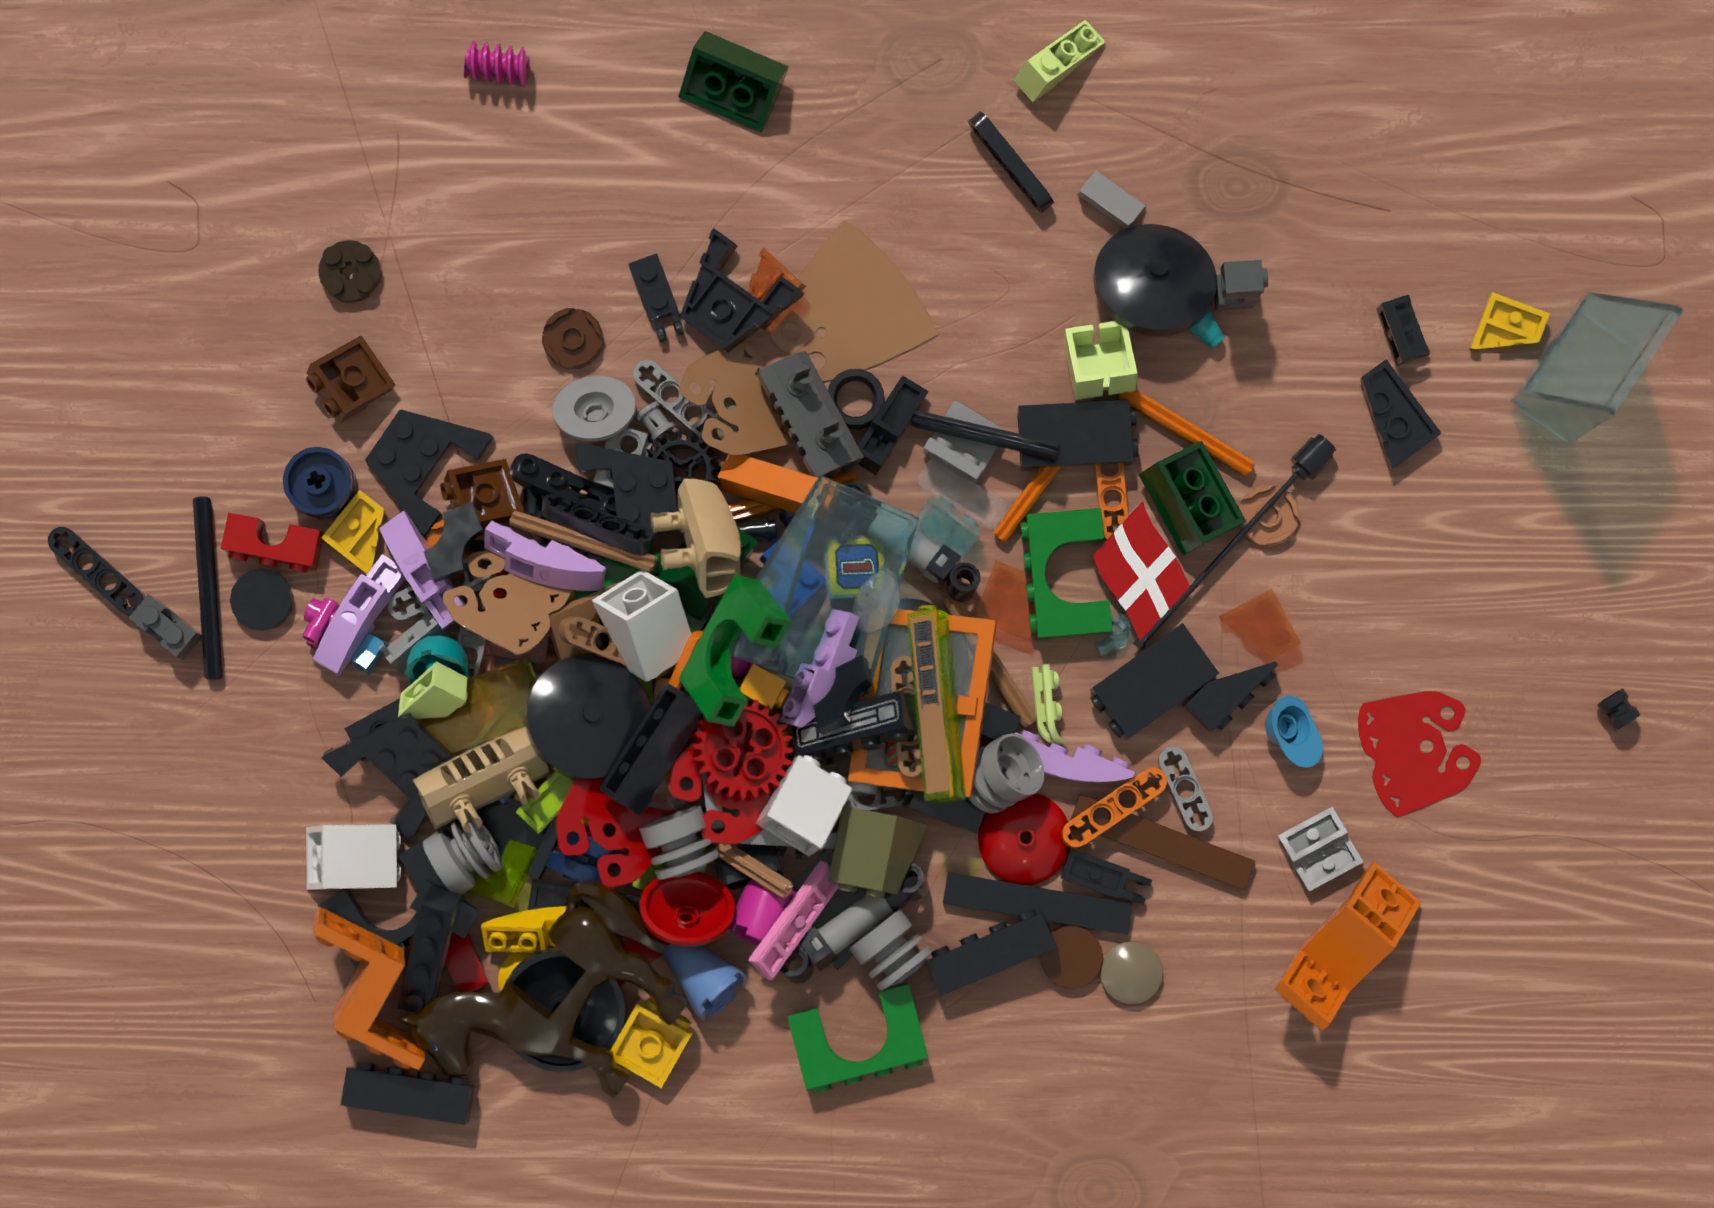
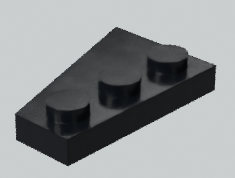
M1387 359L1360 378L1390 471L1441 434V431Z

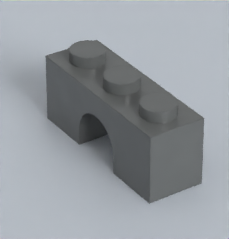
M1261 260L1224 262L1220 268L1221 274L1216 275V311L1253 308L1257 300L1260 299L1261 294L1264 293V287H1268L1267 268L1262 269Z

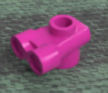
M313 598L305 610L304 621L310 624L307 625L302 637L307 640L306 644L317 650L330 621L339 607L338 603L334 600L325 598L322 602Z

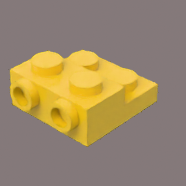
M648 998L647 1001L640 999L611 1049L615 1062L662 1088L695 1029L690 1027L692 1022L680 1014L676 1021L669 1026L659 1018L658 1008L652 998Z

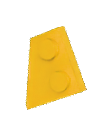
M1491 292L1469 348L1474 350L1539 343L1550 313Z
M359 490L321 539L368 574L374 564L380 535L379 528L382 526L385 509Z

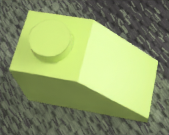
M436 661L401 692L398 717L408 713L415 719L448 717L453 711L465 704L468 697V692L466 691L468 677Z

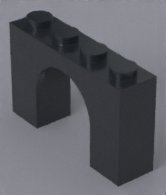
M945 689L944 694L941 693L945 736L951 741L956 736L963 734L966 716L956 714L958 695H969L953 689ZM985 703L981 737L994 741L1005 734H1015L1021 716ZM902 790L901 798L904 799L902 806L963 830L978 833L985 812L972 804L969 798Z
M424 840L398 855L415 882L418 892L426 879L445 890H449L430 863L423 847ZM343 889L318 905V907L320 906L404 949L410 946L408 940L414 937L419 913L416 911L413 918L401 928L395 930L381 929L367 919L350 889ZM462 894L461 899L464 900L465 902H467L466 899H465V897H464L463 894ZM350 958L354 967L357 969L361 961H356Z

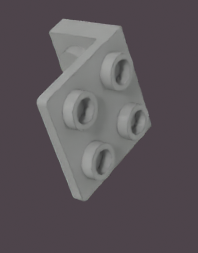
M957 401L952 403L945 414V417L1004 430ZM935 432L932 438L929 437L923 447V453L976 484L998 446Z

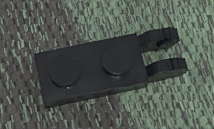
M655 253L629 263L650 322L654 324L660 342L667 341V334L659 319L669 315L672 317V324L678 336L685 334L677 313L679 312L658 254Z
M1070 849L1060 877L1118 899L1122 897L1144 905L1146 898L1140 894L1123 890L1126 880H1132L1142 886H1150L1152 883L1151 879L1132 873L1128 868L1074 849Z

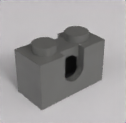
M149 594L129 616L133 623L144 632L155 637L160 642V645L182 660L188 656L202 639V634L159 599Z

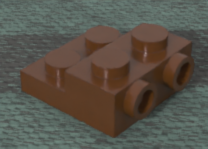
M362 336L312 362L307 370L308 376L306 377L309 388L314 393L320 392L326 400L323 402V405L331 418L337 416L340 422L366 409L369 403L394 390L396 386Z
M506 459L447 470L444 483L440 485L442 498L444 501L450 500L452 509L470 502L473 503L483 531H485V528L491 521L496 523L510 521L514 511L525 513L514 481L510 476V469Z

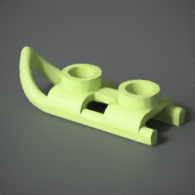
M1050 664L1041 665L1042 673H1039V667H1031L1037 729L1047 742L1064 745L1065 740L1059 736L1055 726V721L1061 719L1062 708L1059 702L1053 701L1052 690H1056L1059 686V676L1056 671L1050 670ZM1042 691H1044V703H1043V704H1042V699H1041V692H1042ZM1044 722L1047 724L1049 733L1045 729Z

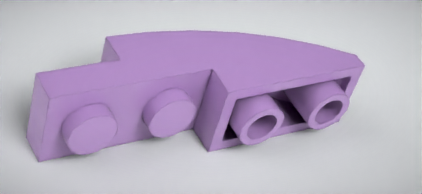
M402 511L379 528L396 563L421 603L426 604L440 627L447 629L456 621L452 619L443 602V594L453 589L454 586L448 578L435 583L423 552L430 547L407 512ZM460 595L454 598L456 605H466Z
M491 521L485 528L484 548L505 558L504 570L535 583L567 590L601 591L604 587L606 567L594 559H589L575 552L569 546L561 545L551 540L548 546L544 548L538 542L529 540L515 533L509 527L502 526L494 521Z
M382 554L366 576L361 573L330 621L313 657L314 662L340 676L351 661V657L362 644L367 633H372L375 629L373 622L406 579L396 562Z
M832 609L825 623V630L819 646L814 652L812 664L801 663L799 670L794 676V683L789 697L784 703L780 722L802 728L815 717L813 705L821 701L833 686L836 675L835 668L854 659L858 650L850 647L849 644L859 616L850 612Z
M1023 730L1022 734L1015 732V734L1023 736L1037 750L1044 766V774L1082 783H1109L1131 779L1135 774L1134 771L1129 769L1130 763L1113 757L1112 761L1101 757V750L1085 744L1084 748L1077 747L1073 756L1070 757L1067 755L1069 750L1060 745L1051 743L1050 747L1039 743L1040 737L1026 730Z

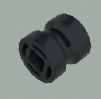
M1624 688L1597 704L1601 712L1607 714L1610 718L1609 724L1614 731L1624 727L1641 715L1636 706H1632L1629 703V696Z

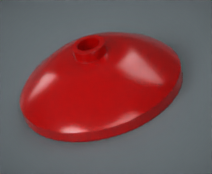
M1038 793L1022 801H1017L1013 806L1007 807L1001 812L994 814L986 812L978 831V846L982 859L996 876L1009 883L1032 885L1043 882L1056 874L1068 857L1070 847H1067L1061 838L1062 829L1068 823V820L1055 802ZM1022 832H1029L1032 839L1030 843L1024 844L1021 842L1020 835Z
M699 871L678 878L671 877L660 880L655 878L646 886L640 898V917L645 927L660 940L678 946H699L710 943L721 937L729 929L734 918L735 904L728 888L715 877Z

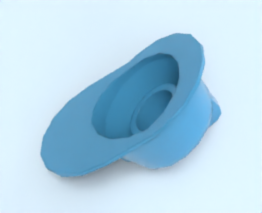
M1292 695L1281 697L1275 703L1273 709L1268 712L1265 722L1266 735L1273 744L1281 747L1287 759L1294 765L1302 768L1312 767L1320 761L1323 754V742L1320 733L1311 718L1307 706L1301 699Z

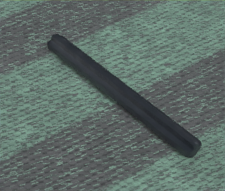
M201 496L193 499L204 677L207 680H218L223 675L211 500L206 496Z

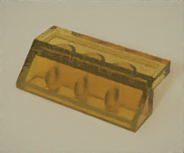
M528 656L468 678L466 689L468 697L465 704L453 711L448 717L421 718L416 720L451 753L525 727L527 699L537 681Z

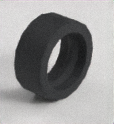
M848 369L837 374L829 384L828 392L849 429H863L871 425L884 404V390L880 381L872 373L862 369ZM851 381H859L866 384L873 393L874 402L871 409L860 417L846 415L840 410L837 403L839 390L844 384Z

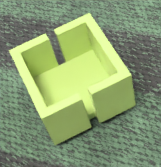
M1116 321L1099 323L1098 344L1093 345V325L1065 329L1064 348L1075 400L1103 396V390H1108V395L1136 391L1137 369L1127 328Z

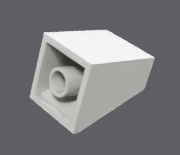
M640 570L592 600L597 613L605 627H607L610 637L617 646L622 659L631 673L648 682L678 663L685 644L692 634L677 589L648 572Z
M798 755L792 760V765L787 768V774L780 780V785L774 790L755 824L805 855L810 856L823 847L852 788L846 785L847 780L835 772H830L829 774L819 768L820 763L807 755L801 757Z
M321 825L306 827L307 890L397 888V881L401 877V867L397 863L396 850L400 848L401 838L400 833L396 831V825Z

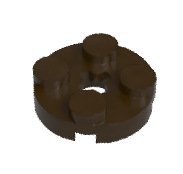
M345 240L335 243L324 250L318 268L319 279L326 291L339 301L345 303L360 302L369 297V294L380 283L381 265L369 246L358 241ZM347 264H352L354 268H358V273L353 274V279H347L346 274H342V269H345Z

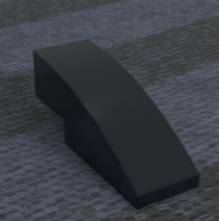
M902 375L858 444L864 456L858 465L877 476L910 424L914 412L919 409L927 396L928 390Z

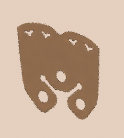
M745 341L730 352L719 349L691 363L685 370L679 386V391L684 398L695 405L701 406L707 403L711 386L709 381L714 380L716 382L712 402L719 417L732 425H736L738 432H734L731 427L715 418H709L704 422L702 439L710 447L730 455H743L790 445L794 442L788 434V428H785L787 436L780 431L783 427L781 416L776 411H773L774 405L755 375L758 369L761 370L766 365L756 350ZM744 349L746 350L747 354L752 357V359L744 357ZM690 383H698L701 387V393L698 395L693 394L689 389ZM726 398H732L735 401L736 407L734 410H728L724 406ZM715 428L720 429L724 434L723 440H715L712 437V430Z
M485 550L470 554L467 557L470 573L475 577L483 578L500 573L504 569L505 558ZM486 558L492 562V565L488 569H482L478 566V561ZM509 572L508 575H501L487 580L480 591L482 605L485 607L484 612L477 610L479 606L474 590L467 586L456 587L444 592L443 602L452 619L458 624L519 655L531 650L544 638L550 628L549 614L564 606L572 590L542 585ZM497 588H503L506 590L507 595L505 598L498 599L494 597L493 591ZM558 594L559 596L555 597L554 602L551 603L550 595ZM458 595H463L468 599V602L464 606H458L454 603V598ZM540 622V625L536 627L537 631H534L531 625ZM519 639H529V641L523 642L521 647L519 646Z

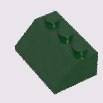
M704 31L692 49L678 97L762 133L781 92L789 66Z
M1202 440L1156 462L1139 474L1183 556L1246 522Z
M737 526L741 543V570L748 562L759 541ZM685 540L678 549H687ZM662 566L655 575L656 578L678 590L683 609L699 620L720 596L705 598L699 588L695 571L688 566L663 570Z

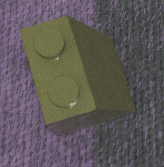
M843 806L828 881L839 883L838 890L857 893L859 887L866 889L865 895L884 899L885 893L897 895L924 836L927 824L899 816Z

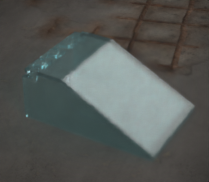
M1588 292L1572 308L1562 326L1558 329L1511 401L1520 407L1519 410L1571 444L1615 414L1684 309L1673 304Z
M818 477L756 577L757 580H761L792 623L778 648L752 643L743 631L735 642L734 657L752 664L756 663L760 667L776 673L780 672V674L794 679L801 663L812 664L814 652L819 646L825 630V623L832 609L859 616L849 646L858 650L855 658L863 655L868 660L871 680L873 681L919 517L828 478ZM870 688L865 690L860 696L867 697Z

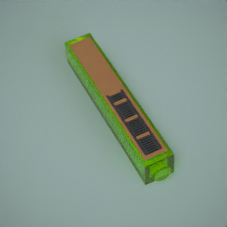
M924 605L917 608L918 612L907 613L924 800L932 803L966 799L948 613L936 609L935 605Z

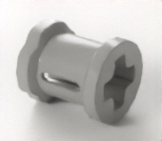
M657 401L646 406L635 416L637 421H642L652 434V441L655 439L660 440L664 437L665 433H670L675 428V424L669 422L660 411V404Z

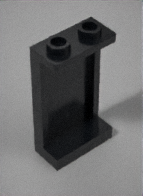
M1130 400L1018 406V434L1057 442L1061 445L1060 454L1056 460L1019 452L1020 471H1033L1034 468L1119 463L1131 465L1133 457H1138L1137 438L1132 439L1131 427L1136 426V409L1130 408Z
M1182 623L1091 688L1090 691L1093 695L1090 697V700L1100 713L1105 711L1110 717L1111 721L1108 722V725L1118 738L1123 735L1127 740L1217 676L1219 672Z
M510 797L505 804L496 800L475 810L482 820V825L485 826L493 837L503 864L526 873L535 879L542 880L547 869L545 864L551 851H554L558 844L557 818L538 834L516 813L523 804ZM451 823L437 829V832L443 830L454 839Z

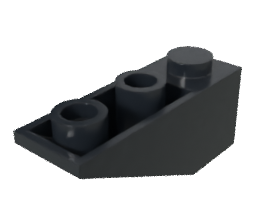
M1274 661L1210 681L1183 707L1209 733L1215 728L1221 731L1233 719L1229 714L1237 706L1242 710L1255 697L1251 692L1259 684L1264 688L1277 675L1273 670L1278 664Z

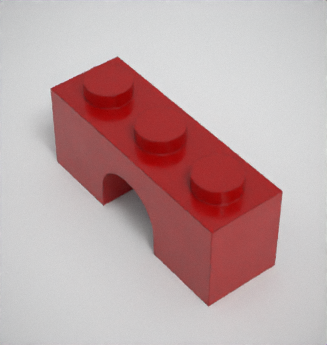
M228 512L221 549L229 553L228 558L239 561H247V557L259 558L258 564L270 567H277L278 562L290 564L289 570L307 573L308 568L317 570L323 543L321 537L324 533L322 531L289 524L285 539L278 545L269 546L265 544L262 538L264 526L262 520Z

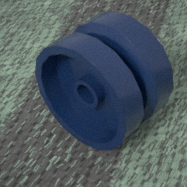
M323 447L306 448L294 455L286 465L282 479L284 493L291 504L309 517L321 520L339 516L356 495L358 488L356 474L350 464L333 450ZM324 479L325 481L321 482L323 487L318 489L317 482Z
M574 831L567 834V842L570 845H577L579 835ZM588 836L589 848L586 853L582 855H564L561 851L554 850L551 851L545 866L562 873V877L575 883L591 880L601 882L597 868L600 857L612 854H623L625 856L626 853L621 850H606L594 841L592 837ZM612 863L609 867L618 868L619 865Z

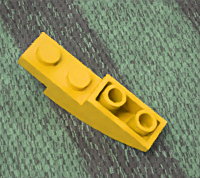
M567 906L526 910L482 923L481 930L485 951L536 953L548 949L549 946H555L548 936V931L559 916L565 912Z

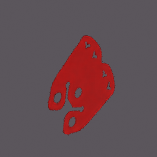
M1424 691L1367 702L1361 705L1358 715V731L1361 745L1366 754L1375 761L1372 775L1373 783L1380 800L1393 815L1397 817L1403 816L1458 793L1468 786L1481 764L1480 755L1468 746L1460 744L1453 747L1445 765L1446 770L1443 773L1439 772L1438 766L1441 765L1447 751L1442 733L1422 721L1424 716H1429L1432 722L1445 730H1456L1460 726L1466 711L1464 704L1459 700L1437 691ZM1445 706H1449L1454 710V716L1450 720L1443 719L1441 716V709ZM1368 712L1372 717L1375 718L1370 722L1369 725H1367V721L1369 719L1367 715ZM1370 736L1378 738L1376 748L1373 747V741L1369 738ZM1428 739L1433 743L1434 748L1430 753L1421 751L1420 743L1423 740ZM1460 756H1466L1470 761L1469 767L1465 770L1459 769L1456 765V761ZM1383 773H1385L1387 777L1391 778V780L1388 781L1386 786L1384 785L1385 779L1382 776ZM1390 796L1400 798L1398 807H1396L1395 801L1391 800Z
M749 723L746 724L744 741L737 746V748L741 749V753L734 767V776L738 775L740 758L748 752L744 750V743L751 729ZM725 725L726 733L731 737H737V728L734 729V726ZM756 732V743L766 747V738L761 732ZM695 740L687 747L674 763L669 785L672 797L692 802L701 796L702 775H697L696 773L702 768L701 763H692V760L699 756V752L690 750L691 746L699 743L698 740ZM717 753V762L723 767H728V756L724 753ZM748 762L746 767L748 773L757 777L759 775L758 766L753 762ZM781 767L786 772L787 767ZM683 777L692 779L693 787L691 790L685 791L680 787V780ZM714 782L706 786L707 793L717 806L731 810L737 809L740 814L734 817L732 814L712 809L705 812L703 819L706 827L701 830L704 839H710L711 843L737 844L764 830L755 823L773 794L774 788L768 785L769 793L763 796L758 791V798L751 800L748 793H746L745 799L738 801L737 793H734L730 799H726V795L721 792L715 794L716 784ZM715 820H721L725 824V829L720 834L714 833L711 829L712 822Z
M575 779L559 809L556 819L560 851L564 855H582L586 853L589 848V841L585 825L581 822L585 816L589 819L588 825L592 839L606 850H623V848L629 850L627 856L612 854L600 857L597 868L602 884L608 887H616L636 881L652 864L651 859L662 852L661 847L650 849L645 847L639 828L664 817V812L667 816L676 812L659 793L655 792L650 802H655L656 805L650 807L647 805L640 816L599 790L605 779L593 781ZM607 823L615 826L616 832L612 837H607L603 833V827ZM574 831L579 835L577 845H570L567 842V834ZM612 863H616L620 867V874L617 877H612L608 873V866Z

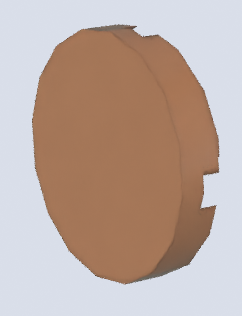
M1269 484L1258 486L1244 496L1239 504V509L1246 522L1239 526L1240 530L1248 524L1280 487ZM1286 491L1245 535L1248 540L1256 545L1270 547L1282 544L1293 535L1298 526L1300 513L1298 504L1290 492Z

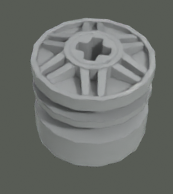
M1011 733L1005 734L990 742L987 746L979 748L972 798H969L972 804L981 811L994 814L1013 806L1017 801H1022L1035 794L1042 787L1044 781V766L1034 746L1023 736Z
M700 805L662 817L639 828L647 849L661 847L662 849L661 853L651 859L652 865L667 863V865L655 871L658 880L671 877L678 878L696 872L719 857L716 848L702 851L703 847L711 844L710 839L697 838L696 833L706 827L703 819L704 813Z
M468 820L471 833L465 832L462 825L458 821H454L451 823L454 839L443 830H440L423 841L425 853L436 873L450 891L458 894H463L476 886L472 871L475 870L482 878L487 879L491 877L489 867L494 872H499L504 868L498 847L489 831L483 825L478 829L471 820Z
M901 909L848 948L860 965L873 959L876 961L877 965L869 973L871 979L882 971L886 974V977L876 985L880 991L901 983L918 970L927 956L933 952L928 945L917 953L914 951L913 947L923 939L920 935L908 941L904 938L912 924Z

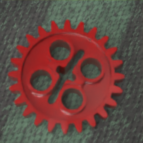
M758 700L752 702L750 707H747V704L735 724L738 731L737 737L729 736L725 731L724 724L700 720L698 723V727L703 732L692 734V737L699 741V743L690 747V750L699 752V756L694 758L692 763H701L702 768L696 774L702 775L706 773L708 778L705 780L704 785L707 786L714 782L716 784L714 793L717 794L722 789H725L726 799H730L734 793H737L738 801H743L746 793H748L751 800L758 798V791L763 796L769 793L768 785L774 789L777 788L780 784L776 777L782 779L787 774L781 767L792 765V762L785 758L786 755L794 752V749L785 747V743L790 741L792 736L782 735V731L787 728V724L779 726L776 724L780 715L778 713L770 717L768 715L769 705L762 710H758ZM749 723L751 729L744 743V750L748 752L740 758L738 775L734 776V767L741 753V749L737 748V746L744 741L746 724ZM756 732H761L766 736V747L756 743ZM717 753H724L728 756V767H723L717 762ZM748 762H753L758 766L759 775L757 777L748 773L746 768Z

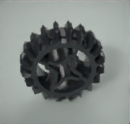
M676 431V440L671 441L670 435L665 433L664 439L666 444L662 445L659 440L655 439L653 443L658 450L654 452L652 449H646L651 458L662 459L663 457L666 461H673L681 469L689 467V470L686 471L688 479H693V472L704 460L707 469L704 481L721 486L719 479L713 477V475L719 474L722 468L713 466V464L721 460L720 456L713 455L709 457L714 448L708 445L703 449L702 447L705 442L702 436L694 443L693 432H689L686 440H682L681 431ZM688 449L697 454L680 460L671 454L670 451ZM681 476L674 478L675 486L681 485L684 480Z

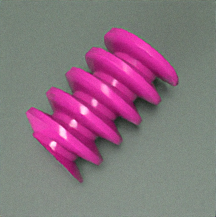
M473 40L470 48L467 49L465 57L464 78L466 79L471 72L473 79L479 80L483 73L486 82L492 81L495 75L499 84L504 83L506 77H508L510 85H515L520 78L522 87H526L530 70V58L526 57L525 47H521L518 55H514L513 46L509 45L504 54L500 44H497L494 51L490 52L488 42H485L482 49L478 50L477 42Z

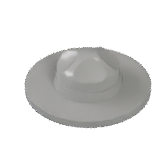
M607 376L584 377L568 384L559 392L553 404V417L557 427L567 436L580 441H601L619 434L631 423L636 411L635 398L630 388L623 382Z

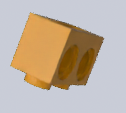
M755 664L751 666L740 687L747 700L751 702L758 700V704L762 708L769 705V711L772 713L776 707L779 709L783 708L790 694L789 690L786 689L788 685L785 680Z

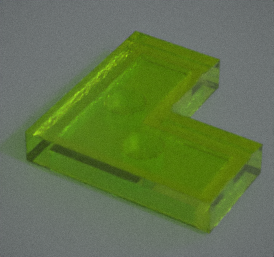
M509 840L501 857L504 868L499 872H494L489 867L491 877L487 879L482 878L475 870L472 871L476 886L466 893L514 908L538 850L535 847Z

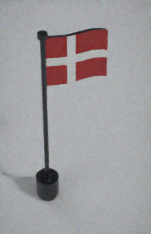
M1317 434L1314 438L1310 437L1291 458V462L1294 464L1291 469L1294 474L1191 585H1189L1176 556L1153 526L1143 501L1092 555L1095 566L1104 583L1125 610L1138 637L1133 642L1136 648L1140 651L1146 648L1144 644L1299 477L1303 480L1307 477L1314 480L1333 459L1332 454L1336 451V448L1328 439L1321 434Z

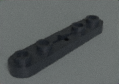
M520 454L513 460L509 472L513 481L518 485L543 496L553 493L562 494L617 516L614 491L532 454ZM581 490L587 492L584 501L579 499Z

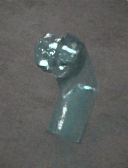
M1117 614L1112 618L1113 631L1110 637L1095 643L1101 657L1127 644L1132 625L1124 614Z

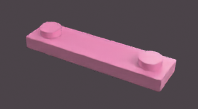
M819 861L748 959L765 979L773 980L839 888V883L828 881L831 868L828 863Z

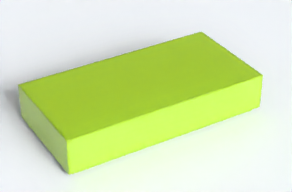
M555 771L538 789L540 793L539 798L535 801L531 796L527 800L529 805L523 804L516 813L540 834L557 817L559 809L574 780Z

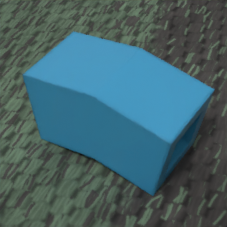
M368 632L360 647L351 657L353 666L370 675L384 655L378 647L382 643L388 647L390 643Z

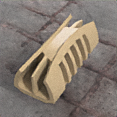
M684 479L678 488V511L672 513H651L650 515L653 533L680 530L684 535L687 549L661 550L663 570L682 568L684 566L691 567L695 571L699 588L705 598L725 593L734 575H740L741 543L738 528L732 512L716 484L699 479Z
M526 726L477 746L415 778L413 782L419 790L418 794L422 799L421 802L435 829L459 819L463 830L471 833L468 820H471L478 829L482 825V820L475 811L515 791L524 805H529L525 792H528L536 801L540 793L533 782L548 776L549 769L532 747L527 735Z

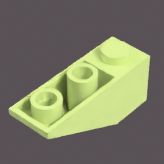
M1084 20L1028 59L1013 81L1034 102L1054 88L1104 45L1105 41Z

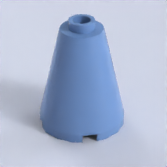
M671 944L663 954L694 1012L702 1021L705 1020L706 1013L712 1017L727 1006L737 996L734 992L737 985L740 984L743 988L748 980L742 971L704 945L678 946Z

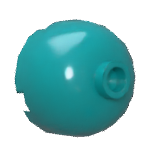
M440 635L428 636L418 641L411 648L405 670L406 677L408 676L411 679L410 684H412L436 661L468 677L469 662L466 651L456 640Z

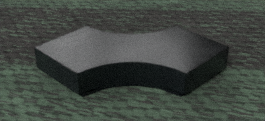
M472 502L443 512L444 529L440 539L431 548L423 551L435 583L465 572L463 564L465 550L473 539L483 534V529Z
M863 655L836 667L835 680L830 691L821 701L813 705L817 730L822 735L851 722V711L856 700L865 690L872 686L868 660Z

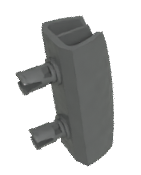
M806 351L793 354L758 371L757 377L770 401L774 404L777 414L781 416L784 427L788 428V434L791 440L795 441V447L798 453L802 455L803 462L811 476L821 478L829 473L834 478L841 468L848 472L864 458Z

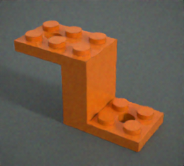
M1374 861L1365 870L1349 898L1303 942L1274 989L1285 1001L1291 1003L1304 1014L1309 1022L1315 1024L1323 1031L1332 1022L1348 993L1395 949L1422 902Z
M319 906L313 917L312 934L316 935L315 939L328 947L336 945L344 949V953L351 959L361 961L334 1009L333 1029L337 1030L338 1036L347 1041L355 1039L364 1043V1047L376 1055L384 1053L394 1058L393 1062L402 1068L410 1069V1067L419 1070L425 1060L424 1050L414 1041L413 1036L376 1017L405 966L404 948Z

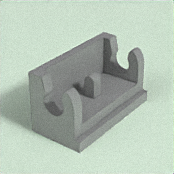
M426 607L421 610L425 616L388 647L382 643L378 647L390 664L401 674L406 670V663L411 648L418 641L428 636L440 635L447 637L449 635L446 629L440 627Z

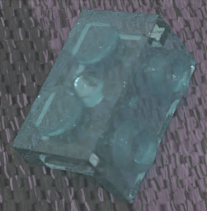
M931 495L910 526L938 546L942 547L945 544L962 556L961 562L981 534V531L977 529L979 524L966 514L961 517L952 511L954 505L944 497L939 496L936 499Z

